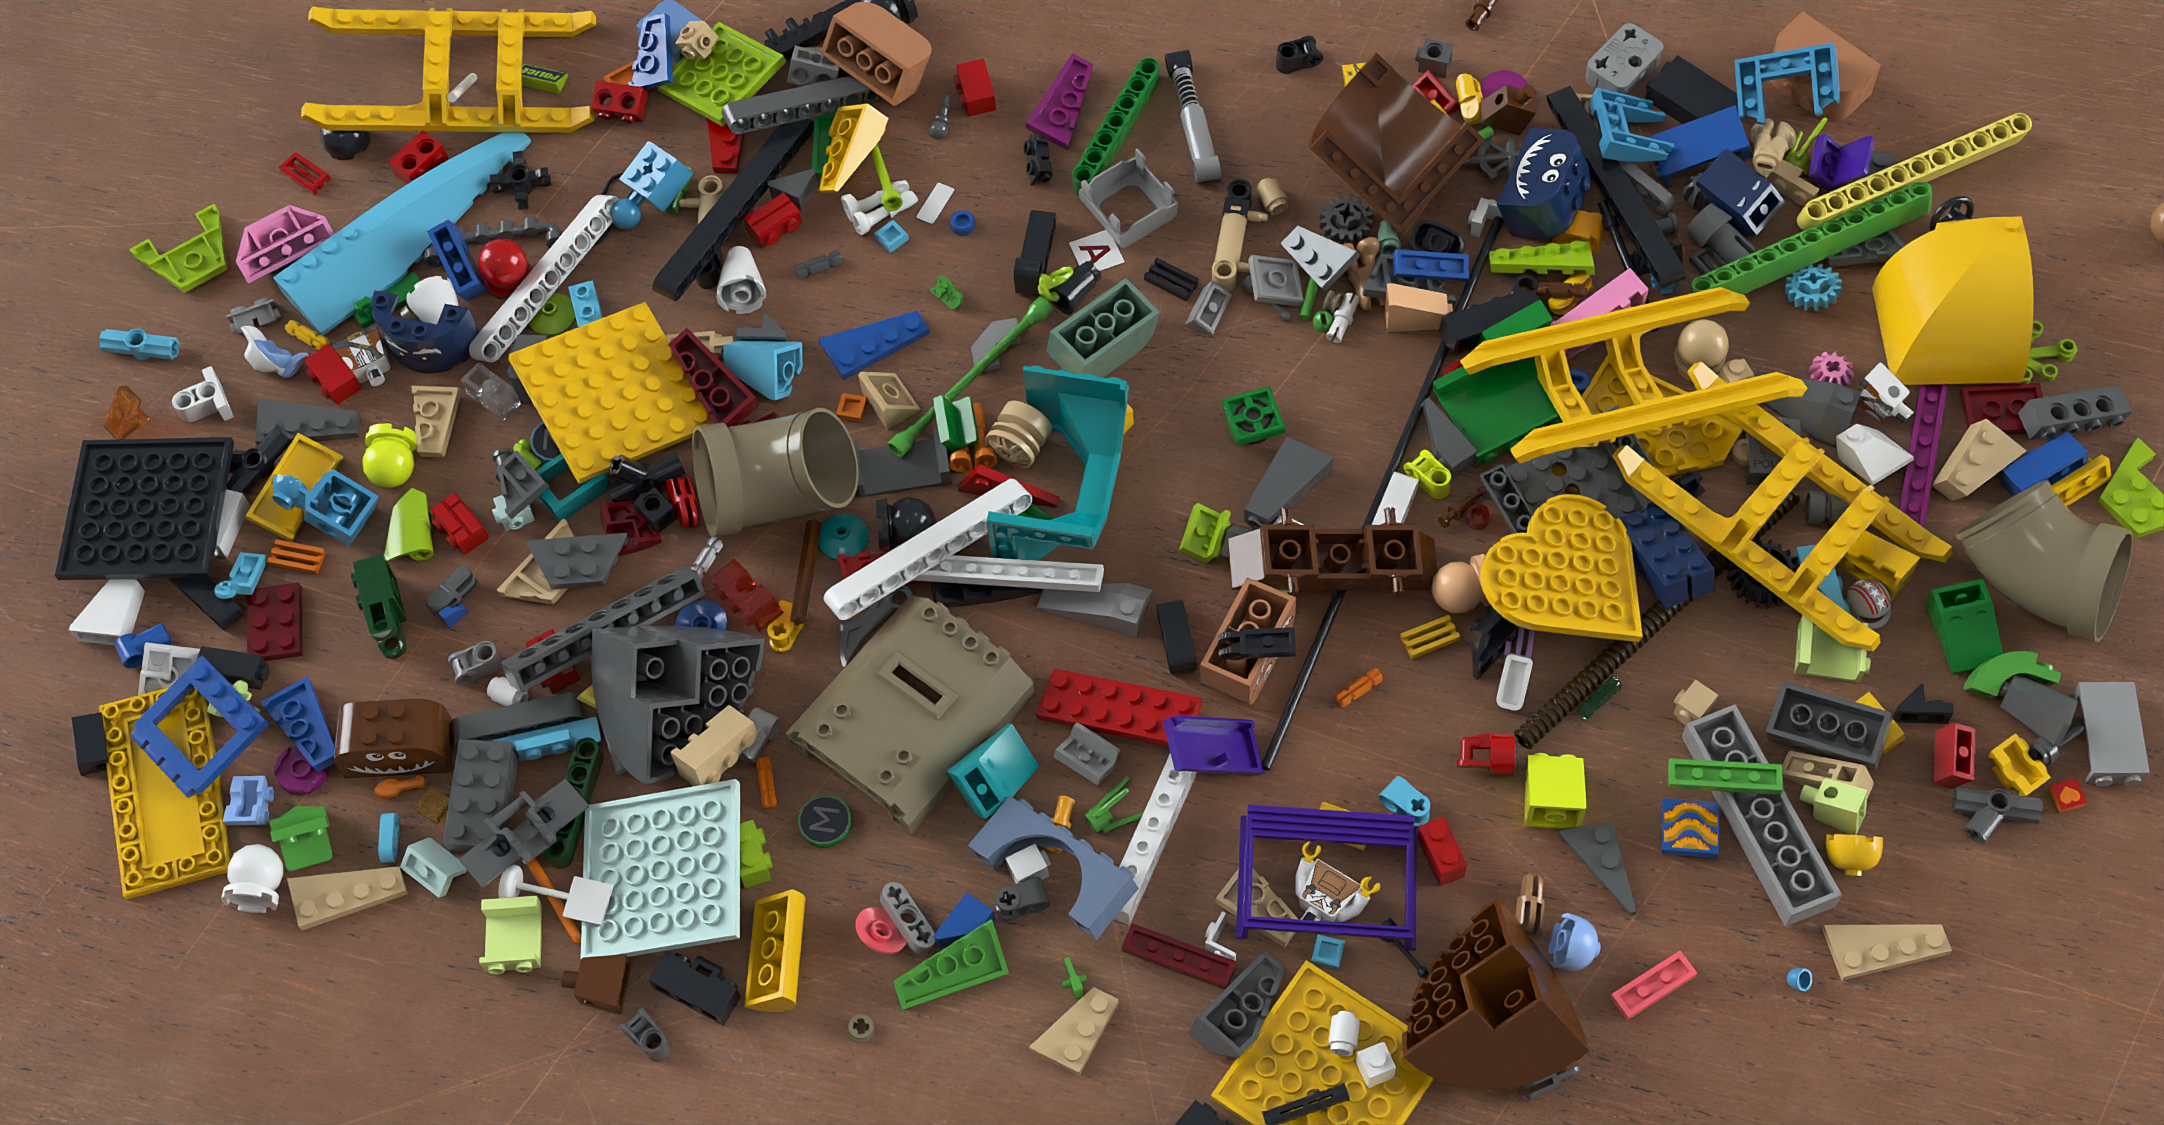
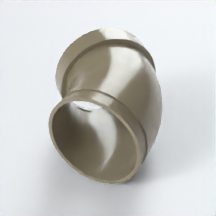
M815 408L780 418L727 427L725 423L700 425L694 428L692 457L695 485L703 521L711 537L738 534L743 527L784 521L841 508L848 505L854 498L859 478L856 450L843 422L828 409Z
M2044 480L2009 498L1955 533V538L1960 541L1964 547V552L1978 571L2010 601L2041 619L2067 628L2069 635L2097 643L2101 641L2115 614L2125 584L2133 547L2132 530L2106 523H2101L2097 527L2085 522L2065 506L2057 493H2054L2050 487L2049 481Z

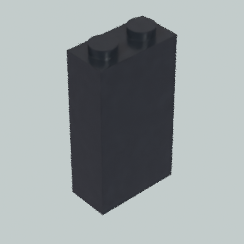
M1678 55L1671 62H1666L1657 77L1653 76L1646 85L1647 93L1645 99L1653 101L1655 107L1682 124L1732 106H1736L1738 111L1736 92Z

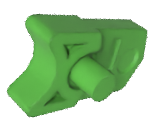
M938 275L937 286L930 288V291L951 309H957L962 305L964 295L945 275Z
M1070 957L1064 958L1069 979L1062 981L1064 989L1071 987L1074 997L1077 999L1084 996L1081 983L1087 981L1085 974L1076 975Z

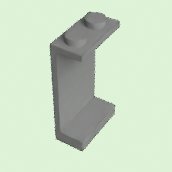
M2079 682L2072 692V698L2078 700V703L2081 704L2091 767V771L2085 778L2086 784H2096L2099 787H2106L2112 784H2124L2125 786L2133 787L2142 784L2150 771L2135 682Z

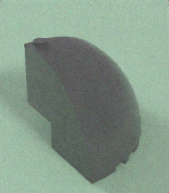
M626 626L593 629L592 683L596 707L605 736L623 767L644 784L662 781L675 776L674 773L678 772V769L670 753L675 748L681 750L690 743L688 738L694 733L699 736L707 729L706 723L728 705L743 714L744 710L741 708L748 696H752L754 688L751 686L756 671L760 672L765 638L735 631L689 626Z

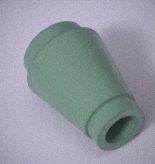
M1388 221L1381 222L1377 238L1379 242L1378 252L1380 255H1393L1396 249L1400 250L1401 248L1400 240L1395 228Z

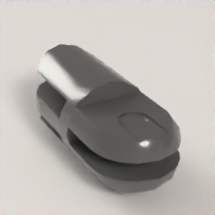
M465 564L460 565L430 594L427 599V608L433 615L440 616L439 611L447 606L454 608L456 604L461 602L479 584L478 580Z
M1577 1066L1559 1075L1554 1073L1539 1081L1523 1085V1090H1526L1545 1081L1549 1083V1086L1527 1095L1528 1101L1560 1088L1559 1081L1580 1072L1581 1067Z

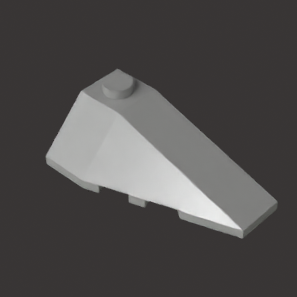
M1130 583L1101 584L1100 592L1043 589L1037 610L1137 637L1153 590Z

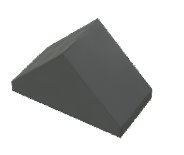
M814 168L768 181L772 199L785 193L801 212L819 186Z

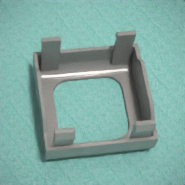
M1138 148L1135 149V157L1132 159L1120 161L1095 176L1089 184L1083 180L1081 183L1082 188L1079 190L1080 200L1121 248L1130 246L1168 223L1178 213V202L1173 198L1174 189L1167 181L1164 182V186L1146 167L1144 163L1146 157ZM1128 186H1136L1144 192L1156 206L1157 210L1135 222L1124 233L1120 230L1119 219L1113 213L1110 214L1108 219L1101 211L1100 205L1104 200Z

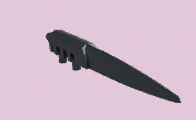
M845 0L824 12L813 15L811 22L806 17L801 25H798L790 17L785 22L790 31L786 28L782 30L783 35L778 36L772 28L768 29L765 32V35L768 37L764 41L765 46L782 54L785 60L792 57L795 46L802 48L811 47L821 42L827 35L833 15L854 3L860 2V0Z

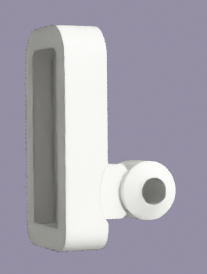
M1515 654L1507 655L1496 702L1500 707L1519 710L1523 706L1533 665L1531 658Z

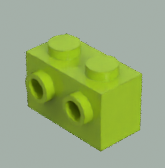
M754 820L740 823V877L745 888L771 881L769 869L773 868L769 852L764 853L762 844L766 843L762 827L757 829Z

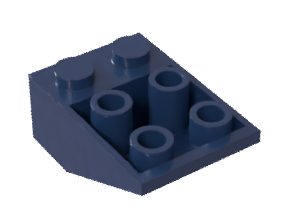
M1724 149L1696 181V184L1711 203L1713 202L1733 217L1730 224L1744 237L1758 235L1785 203L1772 183L1728 149Z

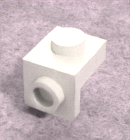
M1481 198L1476 211L1471 210L1468 224L1471 225L1470 235L1480 237L1487 218L1492 220L1495 216L1503 218L1496 200Z

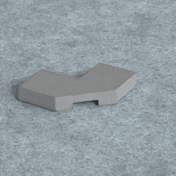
M1017 318L991 322L971 346L974 366L1018 325ZM1020 336L1011 345L1020 344ZM997 357L984 371L1000 369L999 358Z

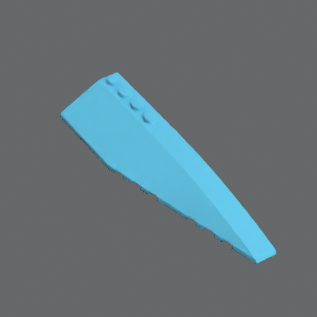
M503 132L433 168L372 207L273 277L288 301L322 336L356 312L355 302L365 298V296L372 301L374 290L385 292L409 273L407 269L413 263L417 264L423 258L422 253L433 244L427 231L446 220H450L455 224L473 205L472 200L478 194L482 195L488 189L487 184L490 182V175H501L503 167L507 163L513 162V152L523 151L531 143V139L523 132Z

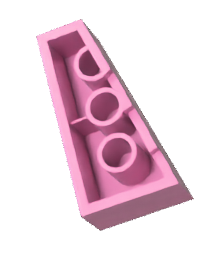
M1629 268L1560 319L1553 321L1551 326L1644 305L1649 289ZM1598 342L1564 349L1566 359L1569 360Z

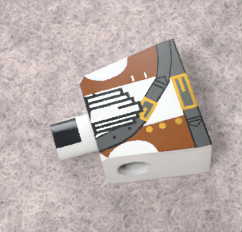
M376 324L332 344L336 353L353 372L359 383L369 380L372 386H379L385 381L382 373L390 370L391 366L384 340Z
M1881 362L1864 378L1856 391L1861 392L1857 405L1880 422H1884L1892 414L1901 423H1904L1914 413L1903 403V400L1909 394V390Z

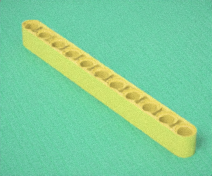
M2024 113L2013 114L1809 201L1799 213L1797 224L1805 231L1910 184L1931 181L2015 145L2029 132L2032 127V121Z

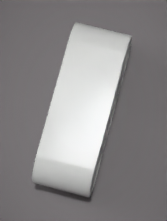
M1394 472L1372 525L1385 523L1384 509L1390 507V509L1394 507L1396 522L1404 524L1420 480Z

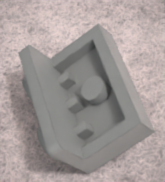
M1076 723L1072 728L1071 735L1055 750L1053 757L1098 785L1115 769L1120 749L1081 724Z

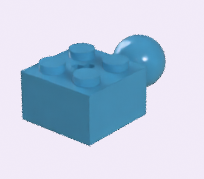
M648 141L619 179L634 192L629 199L622 198L612 204L609 213L612 217V223L623 230L635 227L640 221L641 210L639 206L644 200L665 212L693 173L676 158Z

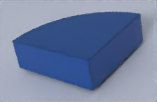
M456 604L454 608L447 606L439 611L443 623L448 628H451L469 613L462 604Z

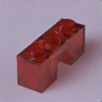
M732 559L710 577L715 585L712 589L715 595L721 601L726 599L725 603L734 614L739 612L738 616L747 627L752 625L758 632H761L784 613L775 597L762 584L756 586L748 571L735 559Z

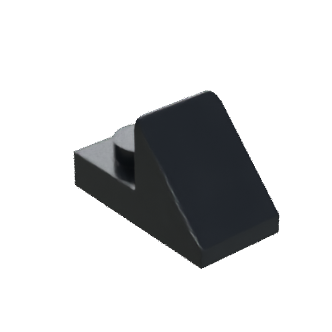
M1921 683L1897 706L1892 717L1895 722L1948 724L1954 713L1953 703H1944L1942 700L1925 702L1924 684Z

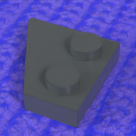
M517 450L497 467L499 478L502 481V495L506 502L505 513L511 519L549 487Z

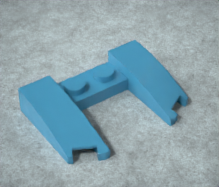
M1834 42L1734 60L1740 119L1748 116L1757 119V124L1766 125L1764 82L1811 74L1816 116L1823 113L1822 109L1832 102L1836 101L1837 104L1840 102L1838 55Z
M1596 87L1590 99L1589 107L1592 117L1598 118L1603 136L1599 146L1602 158L1632 162L1666 160L1668 157L1666 152L1673 150L1674 143L1631 134L1627 126V122H1664L1665 113L1649 110L1654 104L1651 100Z

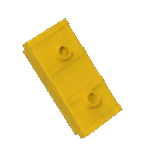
M297 433L246 514V519L292 542L304 523L305 511L296 506L292 510L285 509L272 499L274 495V476L279 474L293 476L300 480L307 490L311 491L324 473L338 468L344 456Z

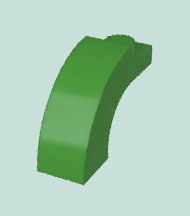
M2028 651L2008 652L1988 659L1976 667L1966 680L1963 691L1990 699L1997 697L2003 682L2015 674L2051 686L2059 683L2061 673L2054 671L2053 666L2042 662H2037L2036 664L2037 653Z

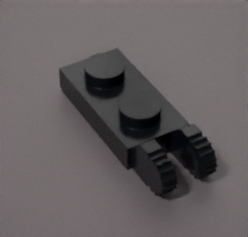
M1293 627L1240 629V631L1218 634L1220 644L1227 645L1240 642V647L1219 650V657L1224 660H1236L1240 657L1241 659L1296 657L1295 630Z

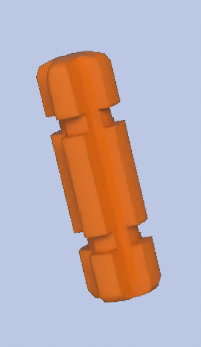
M1373 668L1367 672V676H1361L1348 685L1346 690L1342 689L1336 693L1335 700L1341 707H1346L1351 703L1352 699L1356 700L1372 689V685L1376 686L1383 681L1381 672L1377 668Z
M768 757L759 758L756 760L761 803L764 809H773L777 806V800L775 797L772 764Z

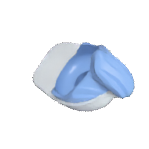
M253 326L241 327L249 342L244 356L253 366L254 370L261 372L275 371L284 378H290L299 370L304 359L309 357L308 353H299L292 356L289 351L280 349L273 341L267 340L257 328Z

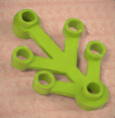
M2033 321V328H2036L2038 331L2032 330L2031 344L2035 338L2041 336L2044 329L2039 321ZM2064 339L2059 341L2057 345L2030 348L2025 372L2027 378H2024L2023 382L2018 384L2029 383L2033 376L2032 371L2040 375L2046 382L2053 381L2058 374L2057 367L2052 364L2042 365L2033 359L2055 356L2061 362H2069L2073 360L2077 353L2075 342L2071 339ZM2045 371H2050L2053 375H2048Z

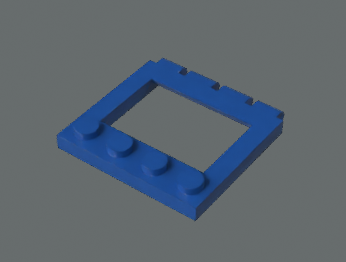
M201 656L133 724L136 729L130 734V737L141 749H144V752L157 766H160L165 775L189 798L196 792L201 794L270 723L207 658ZM194 687L237 730V733L200 771L157 727L165 716Z

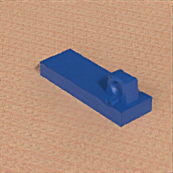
M1399 249L1393 252L1395 277L1463 282L1469 279V255Z

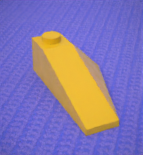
M869 104L838 107L829 131L832 142L826 148V154L829 156V159L822 171L819 189L821 193L838 192L884 134L888 118Z

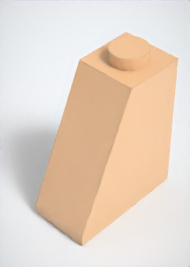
M1393 283L1387 284L1385 302L1387 332L1436 330L1440 327L1442 317L1453 312L1452 304L1447 303V294Z

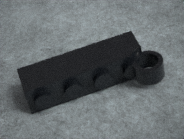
M1521 275L1515 280L1511 294L1503 297H1494L1488 302L1479 305L1473 304L1465 310L1456 313L1450 312L1442 317L1438 332L1451 354L1477 347L1483 331L1539 301L1537 297L1538 280L1531 275ZM1519 287H1528L1532 292H1525Z

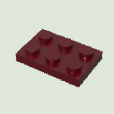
M2040 383L1962 387L1960 391L1967 429L1971 424L1987 419L2006 435L2027 434L2018 412L2029 400L2043 398Z
M299 582L255 588L252 595H247V653L261 655L265 661L302 656V587Z

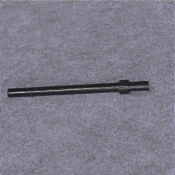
M1602 200L1597 205L1603 216V226L1610 233L1625 271L1631 268L1638 276L1618 229L1620 224L1617 217L1612 214L1607 200ZM1646 298L1645 304L1650 303L1648 298ZM1659 327V328L1652 329V330H1650V331H1651V332L1658 331V330L1660 329V327Z

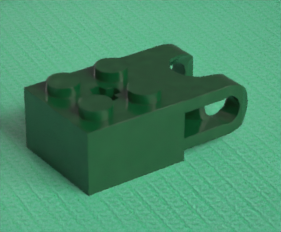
M383 553L352 562L354 573H351V579L355 589L358 588L360 594L356 595V601L360 611L363 610L368 630L373 639L377 641L378 647L385 658H398L407 650L402 622L407 621L397 577ZM396 638L398 640L397 647L387 649V639Z

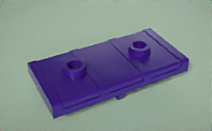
M1176 715L1164 720V728L1176 772H1210L1256 776L1263 773L1253 728H1255L1253 720Z

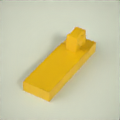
M2100 455L2094 460L2087 458V464L2050 487L2067 507L2112 479L2110 460L2104 455Z

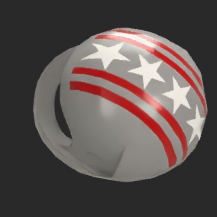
M1862 579L1855 582L1849 588L1846 598L1849 605V614L1861 623L1867 622L1862 621L1859 616L1866 618L1883 616L1881 620L1875 623H1868V628L1878 630L1883 627L1891 615V597L1884 584L1874 579Z

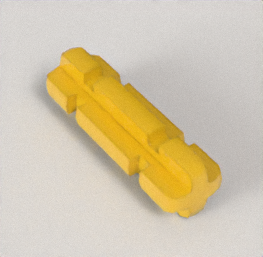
M290 320L285 325V330L293 337L297 336V339L312 347L315 346L317 350L330 344L328 338L318 335L317 332L304 325H300L295 320Z

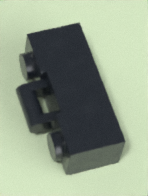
M666 951L648 978L653 989L723 1026L741 998L737 985L733 981L725 977L722 980L719 979L723 968L700 955L690 965V960L684 955L677 952L673 955ZM699 969L711 974L710 977L699 973Z

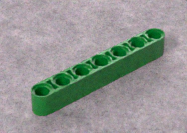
M1144 58L1137 64L1072 173L1073 189L1076 195L1079 196L1083 180L1089 184L1095 176L1109 168L1159 84V63L1157 60Z

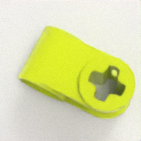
M1422 450L1418 458L1411 463L1407 462L1403 466L1407 476L1420 480L1419 486L1430 497L1443 499L1448 496L1451 485V473L1428 450Z

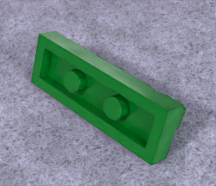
M414 271L385 291L386 293L399 296L393 312L408 304L406 301L408 292L411 294L415 290L414 285L421 281ZM367 296L354 303L356 312L353 315L362 329L376 323L372 314V301Z

